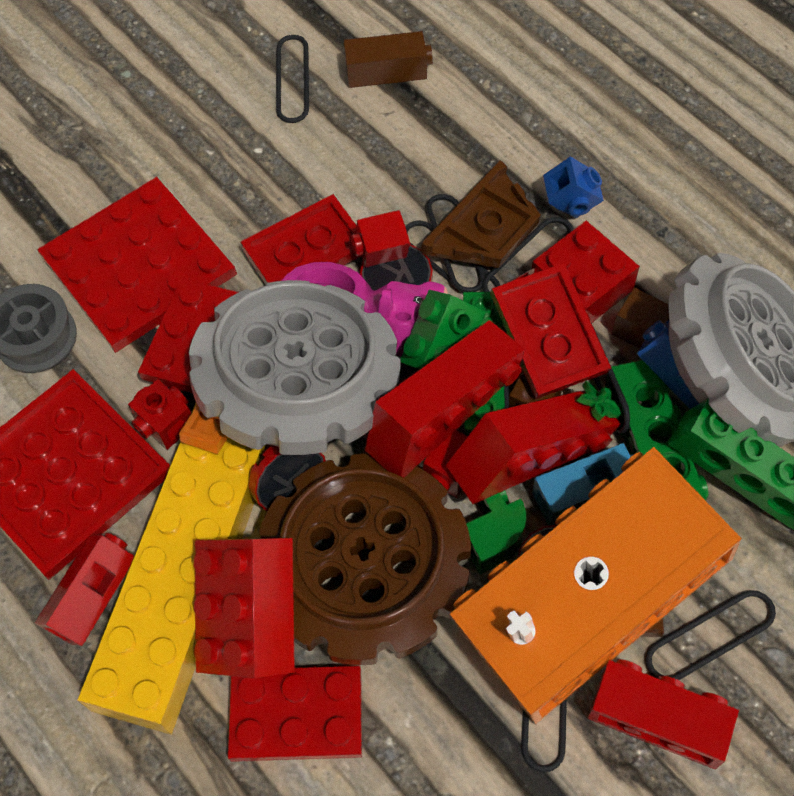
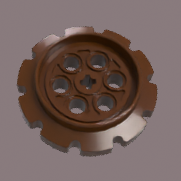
M369 454L352 455L350 463L346 467H338L333 460H327L311 467L293 480L296 493L291 497L277 496L268 509L259 530L261 539L293 538L294 642L307 651H312L319 644L327 645L329 659L333 662L349 665H374L378 661L379 652L384 649L391 650L395 657L400 659L418 651L436 638L437 625L434 620L440 616L451 619L450 613L456 609L453 606L455 601L467 590L469 570L461 567L458 563L469 559L471 555L469 531L461 510L444 507L448 500L447 489L432 475L417 466L403 478L384 469ZM353 512L365 515V518L358 523H350L345 520ZM392 523H398L405 527L401 533L394 535L384 531L386 526ZM321 539L334 541V544L328 550L320 551L313 548L316 542ZM366 551L369 559L361 561L358 553ZM401 561H408L415 566L407 574H399L393 569ZM331 577L340 578L343 581L342 585L336 590L328 591L321 587L323 582ZM369 589H378L384 593L383 597L375 603L366 602L361 598L364 592Z

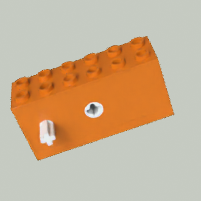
M655 447L645 455L638 452L631 456L621 467L623 473L612 482L605 479L598 483L588 494L590 499L578 509L572 506L565 510L556 519L555 524L557 526L545 536L539 533L532 537L522 547L521 551L523 554L511 564L508 561L499 564L488 575L487 578L490 581L477 592L474 589L468 590L453 605L456 609L450 613V616L459 630L535 725L602 670L608 660H614L732 561L742 540Z

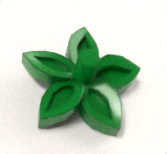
M585 381L582 384L586 393L582 394L577 399V402L589 405L593 417L598 422L604 416L609 418L619 417L621 414L620 409L611 400V391L608 388H602L598 393L589 382Z

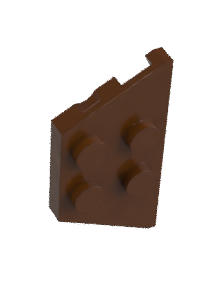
M499 161L422 242L421 252L425 255L500 268L538 225L541 214L533 203L526 199L525 192L519 183H512L506 174L507 166L504 162Z

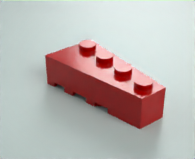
M488 320L375 402L373 425L368 433L365 451L384 469L405 478L480 407L484 406L504 385L507 387L518 378L522 371L519 365L525 349L492 321Z
M585 390L489 412L483 416L446 464V467L471 503L475 504L590 452L595 454L602 451L612 442L610 436L621 423L617 418H609L607 416H604L598 422L593 417L589 405L577 402V399L586 393Z

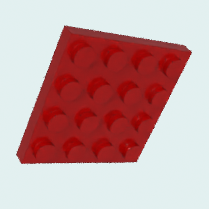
M155 177L37 249L41 258L115 353L160 325L181 278L219 287L237 275L236 268L158 177Z
M72 369L0 427V527L41 573L50 580L78 555L89 536L102 535L165 481L171 465Z

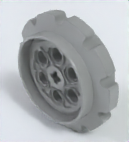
M717 253L711 258L708 255L701 256L677 274L674 279L677 289L669 295V341L678 371L698 403L700 404L709 398L711 408L727 424L732 425L733 429L738 433L753 428L757 431V436L761 437L764 441H772L779 447L794 442V291L776 274L759 265L745 263L735 256L724 253Z
M302 280L270 282L266 286L253 291L246 289L229 297L214 308V322H203L199 325L189 350L190 366L192 369L189 373L191 388L195 401L204 416L207 418L219 417L221 432L232 440L256 450L262 449L266 444L278 446L279 453L282 455L321 453L327 450V443L329 441L339 439L343 443L348 444L372 429L375 402L397 387L399 383L400 359L396 357L397 339L385 318L378 312H365V301L349 291L332 285L322 286Z

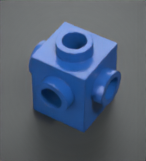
M571 156L543 175L549 204L574 218L588 213L590 209L604 201L600 187L602 180L599 173L593 167H587Z

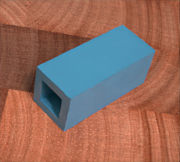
M624 443L535 478L532 494L548 526L556 525V519L568 508L575 506L578 509L590 499L588 494L598 483L605 479L612 482L623 473L621 467L634 455L629 454Z

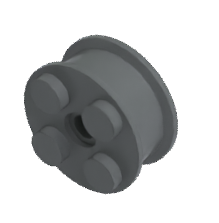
M23 284L8 289L0 295V359L5 365L19 372L36 373L56 366L67 357L75 344L77 328L63 298L55 290L40 284Z

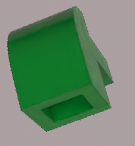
M505 490L477 502L484 515L466 523L471 542L470 557L479 574L485 573L499 564L510 560L522 543L526 524L525 506L521 498L509 503Z

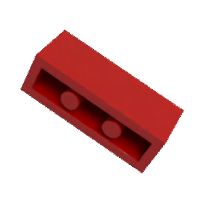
M618 659L617 662L608 660L587 719L716 770L726 760L739 709L728 706V701L719 695L709 692H703L701 695L684 689V683L675 678L659 676L658 679L642 673V668L631 661Z

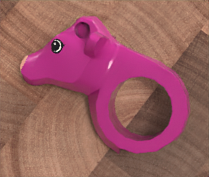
M313 262L299 266L288 273L282 280H302L322 286L332 285L362 298L365 301L364 311L367 313H380L393 330L397 339L396 356H402L404 352V344L413 330L419 315L420 305L426 298L428 290L447 294V288L436 282L413 285L391 281L378 290H372L357 271L332 262Z

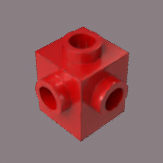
M158 379L149 387L147 386L139 390L128 404L135 417L131 421L134 428L145 439H148L150 436L155 438L166 450L180 439L179 433L190 417L191 411L187 406L188 401L186 397L175 386L168 389Z

